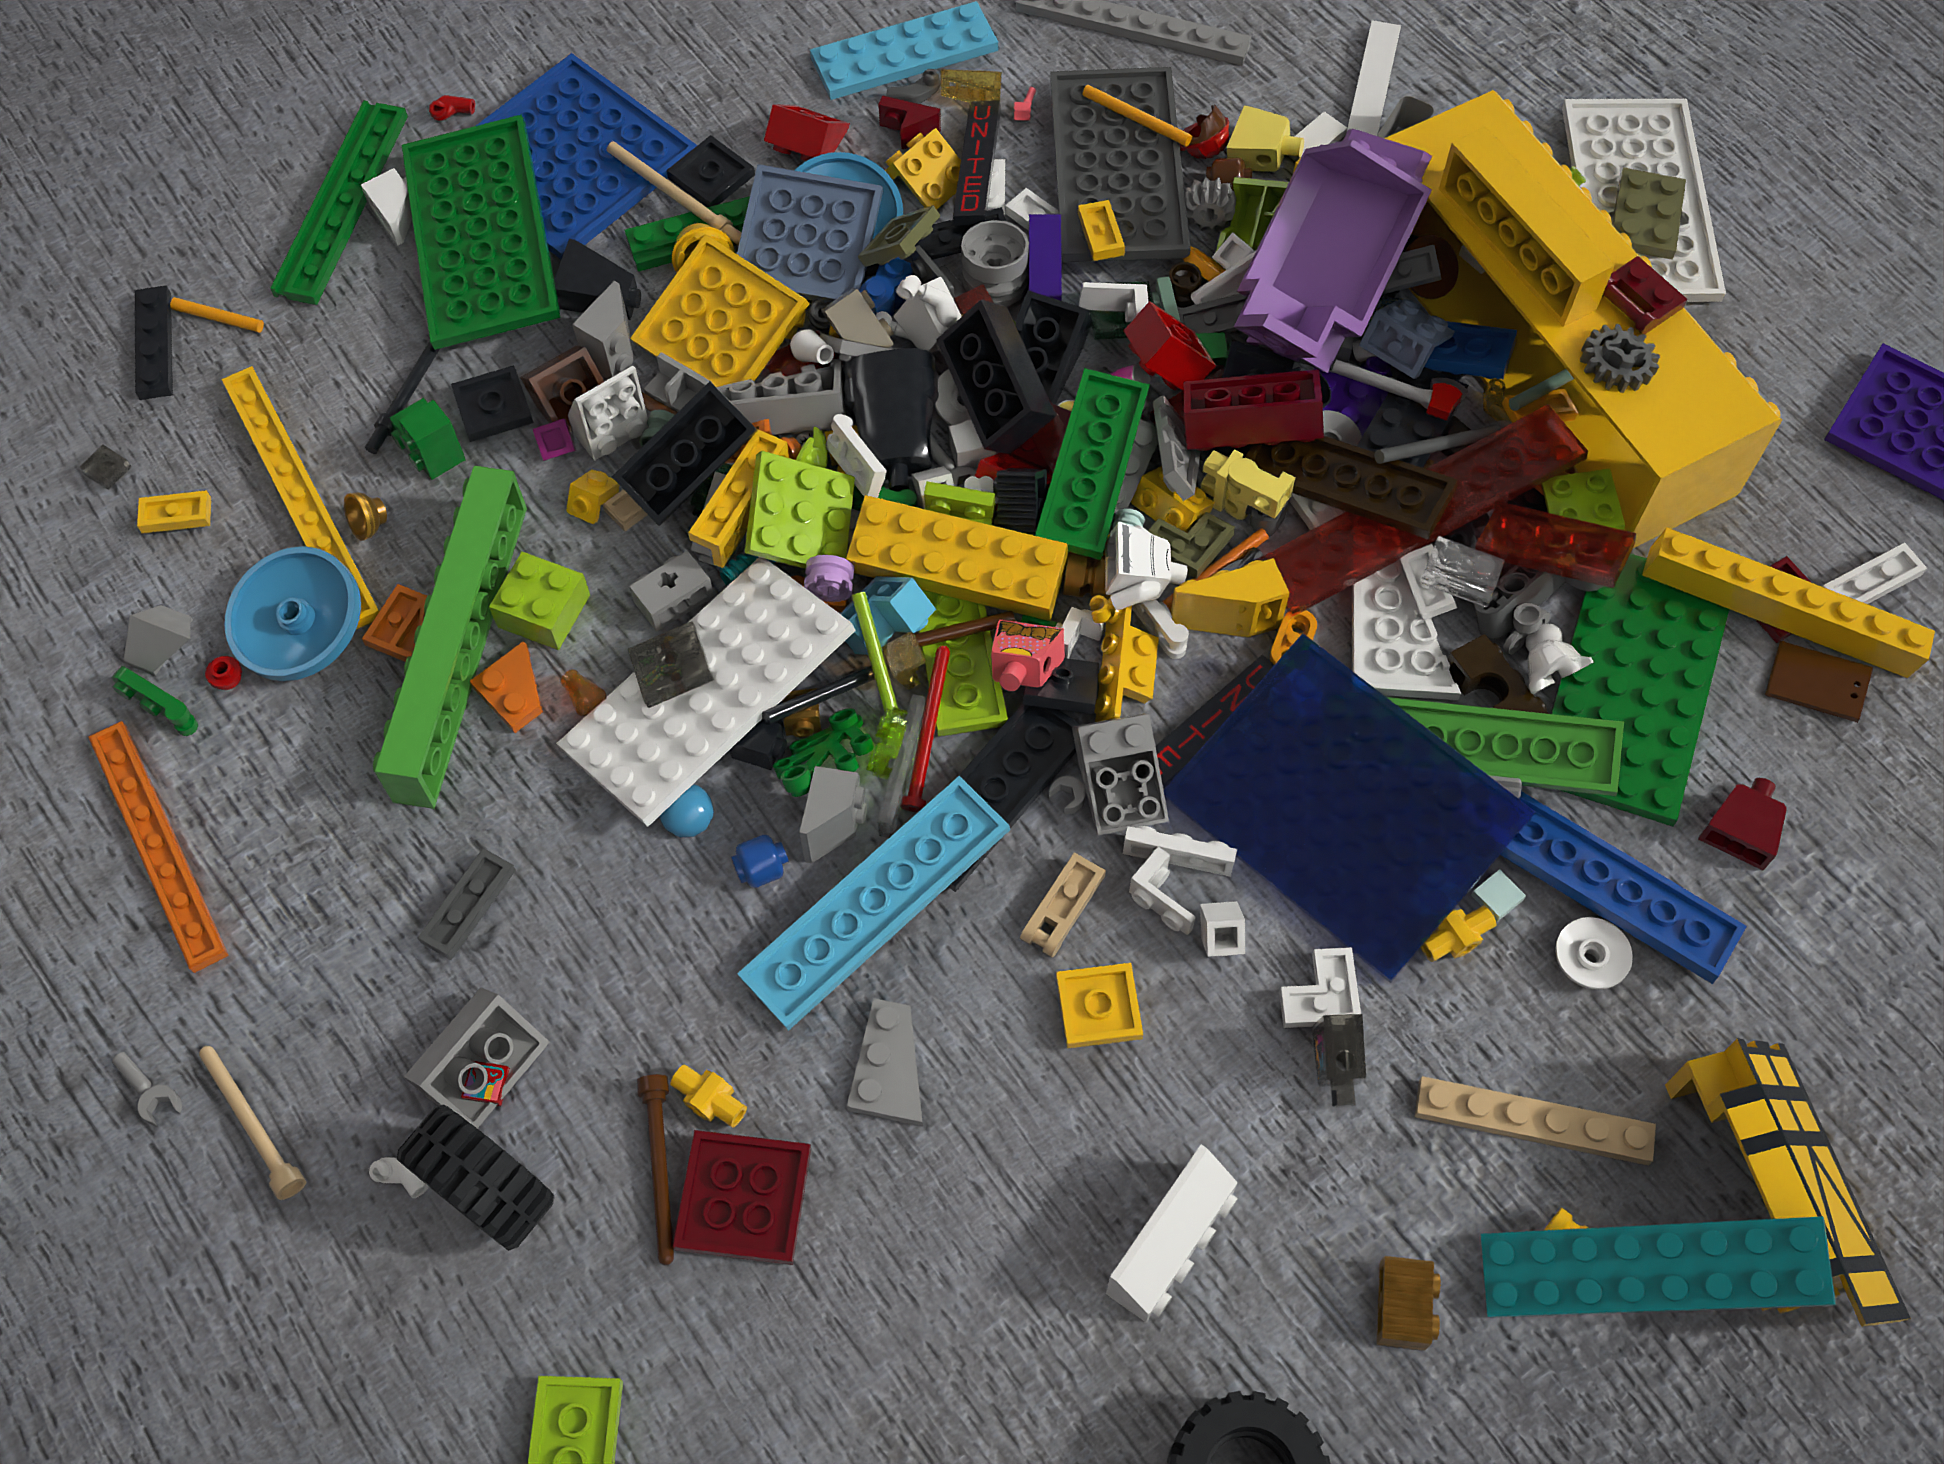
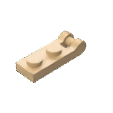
M1074 852L1025 926L1020 939L1028 944L1034 942L1043 948V953L1053 958L1104 879L1106 870ZM1044 922L1055 927L1051 935L1041 930Z

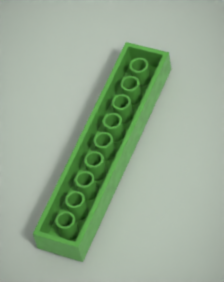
M473 466L470 478H466L464 481L463 500L461 506L456 507L454 511L453 531L451 536H447L445 539L444 558L442 564L438 565L435 570V586L432 595H428L425 600V617L422 626L419 625L415 631V648L412 656H408L404 666L405 678L402 688L399 687L395 692V709L392 718L388 719L385 723L383 733L385 740L381 751L375 754L373 761V771L393 803L435 809L472 689L470 680L476 676L493 621L489 605L506 578L527 510L514 471Z

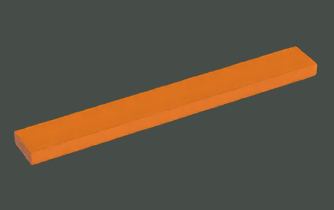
M120 721L88 736L189 969L196 973L229 956L127 726L123 721Z

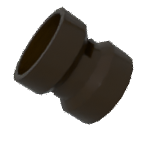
M1178 263L1171 268L1169 276L1177 307L1185 308L1195 304L1191 299V293L1199 289L1201 272L1192 263Z

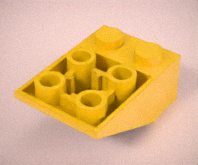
M1274 558L1265 561L1255 560L1242 568L1232 571L1222 570L1211 577L1198 581L1188 580L1175 587L1171 616L1175 624L1184 625L1189 630L1249 638L1280 628L1290 592Z

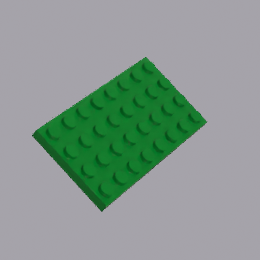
M522 114L401 145L428 330L433 348L436 350L561 318L526 123Z
M1599 544V547L1604 552L1607 582L1598 590L1584 592L1570 645L1581 656L1591 657L1594 663L1569 676L1560 677L1550 714L1624 722L1618 792L1616 796L1560 791L1673 827L1678 821L1729 609L1645 577L1642 574L1647 558Z

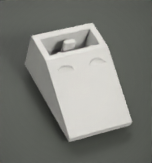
M634 366L629 367L577 397L571 406L568 418L573 434L594 461L604 455L611 454L617 447L627 441L638 438L648 428V417Z

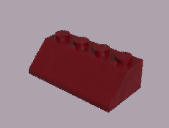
M1319 369L1184 381V422L1187 450L1197 449L1199 451H1206L1213 447L1224 446L1241 448L1247 444L1259 443L1276 445L1282 441L1298 440L1310 442L1317 438H1324L1323 403Z

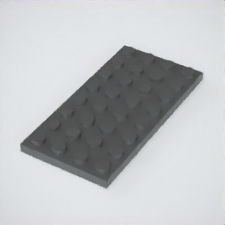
M1149 67L1050 71L1059 214H1061L1062 263L1093 261L1078 216V205L1105 200L1110 201L1125 245V255L1098 261L1186 258L1189 256L1190 242L1179 143L1082 95L1085 86L1090 85L1178 128L1172 68Z

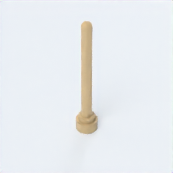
M211 1046L201 1048L199 1052L201 1060L271 1171L269 1186L279 1200H285L294 1196L306 1185V1180L298 1167H292L290 1163L285 1164L214 1048Z

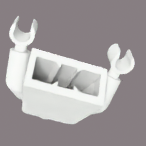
M910 275L905 280H902L896 289V293L906 300L894 315L896 322L892 321V317L884 311L877 313L875 316L878 320L881 318L885 319L892 329L893 335L909 339L918 349L933 353L940 350L936 339L962 316L942 277L921 285V281L917 276Z

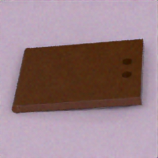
M1780 641L1765 696L1858 723L1873 667Z

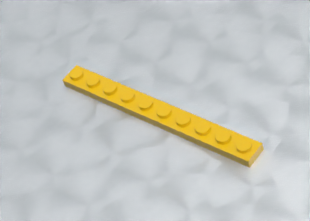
M253 366L221 379L306 547H313L330 553L344 564L354 576L361 597V612L356 630L372 623L379 610Z

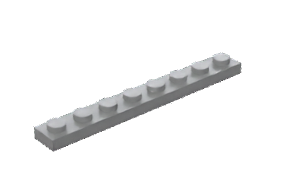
M1103 0L1016 1L1017 12L1243 66L1252 37Z

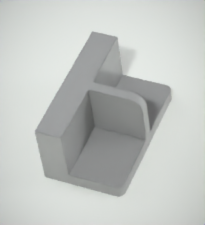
M661 352L656 357L660 372L643 390L648 396L679 412L710 380Z

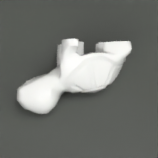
M1542 624L1538 631L1530 633L1526 637V647L1529 650L1528 688L1531 694H1535L1554 684L1555 682L1551 674L1555 671H1558L1561 677L1564 678L1594 663L1591 657L1581 656L1573 646L1562 642L1561 630L1554 624Z

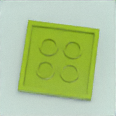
M765 451L756 454L745 553L805 569L807 560L817 555H834L846 559L855 477Z

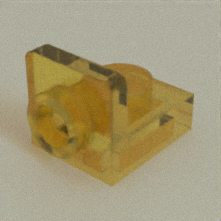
M908 632L881 647L894 678L908 690L920 684L916 671L920 669L919 666L924 664L926 660L918 640L912 632Z

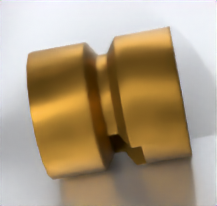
M1069 552L1063 595L1083 597L1086 593H1090L1092 597L1101 595L1107 600L1110 599L1111 595H1107L1105 590V556L1103 555L1102 559L1099 560Z

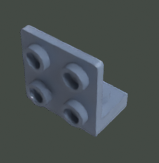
M1399 299L1376 311L1359 346L1415 379L1421 374L1433 349L1452 338L1455 331L1447 327L1448 323L1444 319L1433 315L1429 316L1420 311V306L1408 299Z

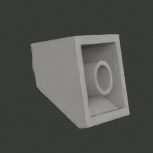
M613 281L572 324L578 346L586 347L599 373L607 379L628 369L634 361L630 326L620 284Z
M815 766L799 831L806 863H814L855 837L858 824H864L867 803H864L865 787H860L859 773Z

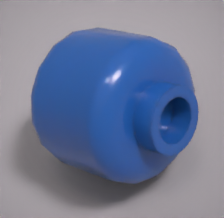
M761 835L740 843L736 847V855L731 857L741 884L747 882L752 888H757L780 879L784 874L782 864L789 862L782 842L774 844L769 835Z

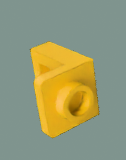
M591 469L570 483L567 513L588 523L595 524L599 520L601 505L619 493L620 485L613 478L608 477L606 473Z

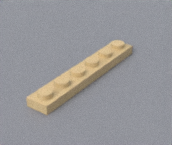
M1424 1076L1419 1080L1415 1109L1416 1118L1648 1166L1653 1162L1656 1124Z

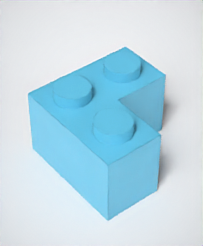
M876 576L862 591L866 593L882 650L887 646V640L895 632L916 633L923 629L928 623V617L936 610L913 578ZM852 601L840 613L853 624L855 632L845 641L855 654L868 655L854 602Z

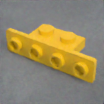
M1132 606L1118 611L1115 608L1111 609V616L1106 621L1105 637L1101 644L1103 656L1102 665L1098 673L1099 692L1094 710L1096 713L1095 722L1120 718L1123 695L1144 704L1153 699L1159 637L1130 626Z

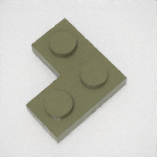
M1205 512L1188 533L1160 518L1148 531L1155 536L1166 539L1170 543L1171 562L1186 565L1187 574L1197 579L1234 536L1235 526Z

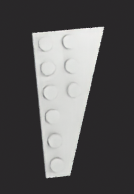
M1351 514L1352 693L1459 700L1461 692L1458 684L1454 683L1449 671L1450 664L1446 655L1442 654L1436 639L1438 634L1432 619L1429 618L1423 621L1399 558L1403 554L1400 549L1401 542L1395 528Z

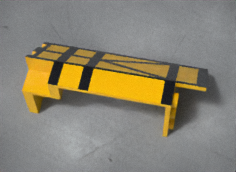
M1737 1038L1723 1052L1687 1061L1665 1084L1670 1098L1674 1099L1698 1092L1711 1123L1728 1119L1771 1219L1824 1217L1835 1298L1841 1295L1838 1289L1844 1288L1861 1327L1911 1319L1785 1044L1776 1043L1769 1046L1768 1042L1756 1040L1746 1044L1744 1039ZM1786 1307L1777 1309L1779 1314H1782L1798 1309L1800 1307ZM1761 1308V1309H1762V1311H1765V1310L1772 1309V1308Z

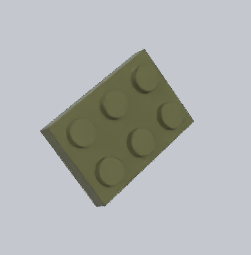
M1623 167L1619 178L1612 225L1619 233L1623 232L1629 236L1632 248L1636 253L1673 260L1677 249L1686 179Z

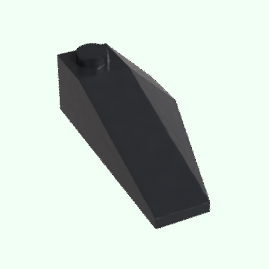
M1027 290L1016 319V328L1050 403L1056 405L1081 354L1093 322L1088 309Z

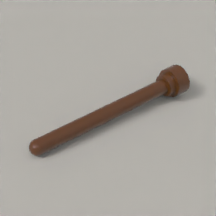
M654 1074L638 1078L637 1089L638 1096L642 1098V1103L647 1105L658 1260L662 1265H669L674 1260L662 1108V1103L666 1101L665 1095L669 1094L668 1076Z

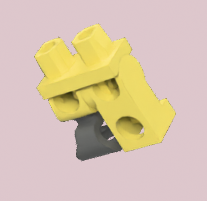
M1235 449L1229 457L1215 450L1212 451L1203 465V472L1207 474L1201 483V490L1214 497L1213 501L1215 504L1213 508L1220 512L1225 508L1228 514L1239 520L1245 519L1250 514V525L1256 532L1262 528L1269 537L1272 536L1285 519L1288 500L1293 492L1295 477L1283 472L1277 478L1259 469L1252 460L1243 458V454Z

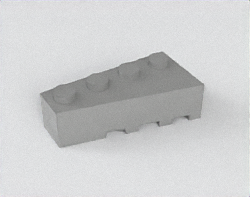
M839 358L831 360L830 366L816 370L814 364L801 367L802 373L785 377L781 372L769 374V377H766L761 383L757 384L749 379L716 387L750 423L769 419L772 435L782 433L800 434L803 431L813 430L814 426L830 431L832 430L833 417L837 414L846 415L843 391L845 380L842 360Z

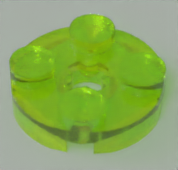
M893 707L892 710L887 708L884 717H880L875 737L881 739L880 742H877L875 749L870 752L866 764V770L871 771L872 776L888 780L893 770L888 767L890 759H897L906 729L907 720H905V717L908 715V711Z

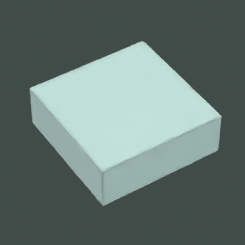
M1500 869L1473 890L1471 894L1481 906L1484 905L1489 908L1496 922L1519 905L1526 897Z

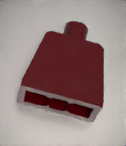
M1760 777L1754 779L1751 788L1744 784H1737L1701 832L1698 840L1764 871L1777 855L1787 810L1784 803L1771 798L1776 789L1775 784L1766 778Z

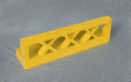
M758 430L751 437L688 532L690 541L711 549L714 565L721 568L725 566L747 532L756 454L765 451L789 458L787 442L761 430Z

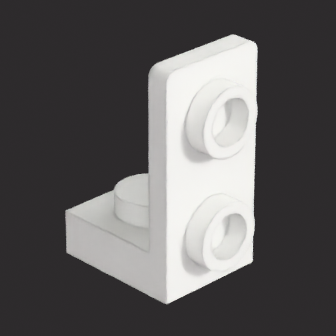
M1084 282L1082 283L1079 297V307L1088 310L1125 311L1126 322H1131L1148 303L1147 285Z
M1158 846L1131 878L1129 893L1132 894L1133 900L1144 909L1151 908L1158 913L1162 921L1174 931L1181 930L1188 935L1193 930L1195 916L1158 889L1170 874V870H1168L1170 854Z

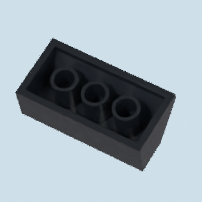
M709 381L612 478L660 526L758 430Z

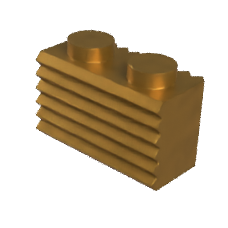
M1384 1256L1380 1261L1377 1345L1422 1351L1432 1344V1340L1438 1339L1440 1319L1439 1315L1433 1314V1298H1439L1441 1279L1440 1274L1434 1273L1433 1261Z

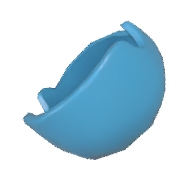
M693 784L659 816L660 821L668 832L678 837H695L706 830L713 818L714 810L711 798L703 788Z

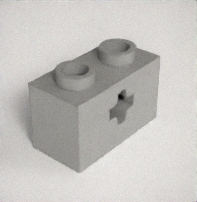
M688 550L679 556L669 558L664 565L653 572L641 575L629 586L634 604L656 632L714 597L710 578Z

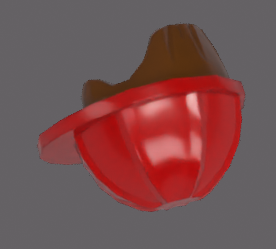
M1215 104L1211 105L1212 111L1209 115H1198L1196 118L1197 123L1183 130L1192 135V140L1187 147L1179 143L1180 151L1187 150L1189 154L1196 158L1206 159L1219 155L1225 149L1229 141L1230 121Z

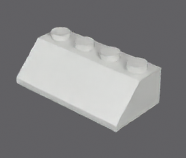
M1203 1145L1199 1146L1109 1279L1106 1295L1145 1323L1152 1313L1158 1317L1162 1314L1172 1298L1167 1293L1174 1280L1179 1283L1184 1281L1194 1265L1189 1260L1190 1256L1197 1247L1204 1251L1216 1232L1211 1225L1218 1215L1226 1218L1238 1199L1232 1195L1237 1181Z

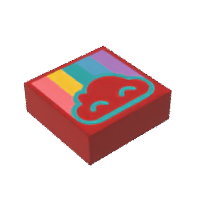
M474 1061L486 1069L488 1074L487 1084L483 1090L476 1094L462 1092L461 1098L484 1103L492 1102L501 1107L503 1099L501 1100L502 1090L508 1077L509 1066ZM473 1067L469 1068L464 1086H470L476 1080V1072Z

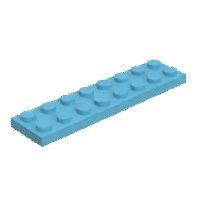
M958 776L737 973L738 976L789 1031L1010 831L1009 824Z

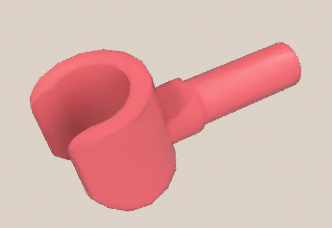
M1034 87L1029 88L1024 102H1014V120L1028 121L1031 119V104L1036 93Z

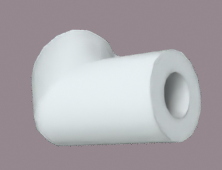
M397 1157L381 1158L373 1162L369 1168V1175L373 1181L400 1183L407 1190L411 1198L421 1196L429 1187L397 1160Z

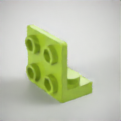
M1610 469L1545 477L1542 479L1541 486L1555 538L1596 533L1598 537H1603L1606 547L1620 548L1625 522Z
M926 482L924 491L926 510L992 525L995 512V493Z

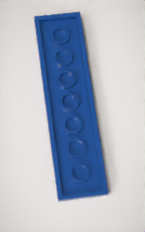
M1522 791L1519 799L1466 794L1448 821V824L1711 984L1721 974L1747 927Z

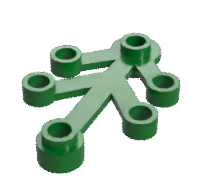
M846 708L835 712L829 717L830 725L828 728L805 739L793 742L789 746L792 756L780 759L774 763L773 768L777 778L781 779L786 792L791 793L793 797H800L809 793L815 766L820 767L829 755L834 759L838 770L855 772L859 768L856 756L870 753L875 746L870 734H864L859 729L864 722L861 715L857 714L855 709ZM843 739H849L854 753L848 752L840 742Z

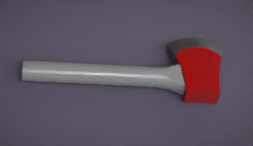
M1337 359L1332 369L1333 373L1413 400L1427 409V414L1444 420L1448 419L1453 409L1468 394V390L1463 385L1448 378H1432L1430 390Z

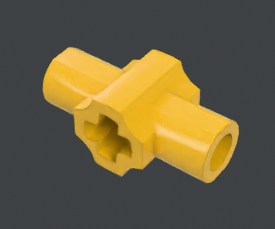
M1484 905L1467 915L1462 909L1454 910L1435 923L1433 927L1435 933L1422 939L1419 944L1422 952L1430 962H1434L1448 953H1451L1455 959L1470 953L1483 941L1480 935L1496 927L1497 923L1489 908Z
M684 1064L679 1067L671 1079L670 1085L686 1096L683 1099L684 1104L704 1120L711 1122L716 1116L733 1128L739 1124L747 1111L746 1105L731 1096L734 1092L733 1087L714 1072L706 1070L703 1075H700Z

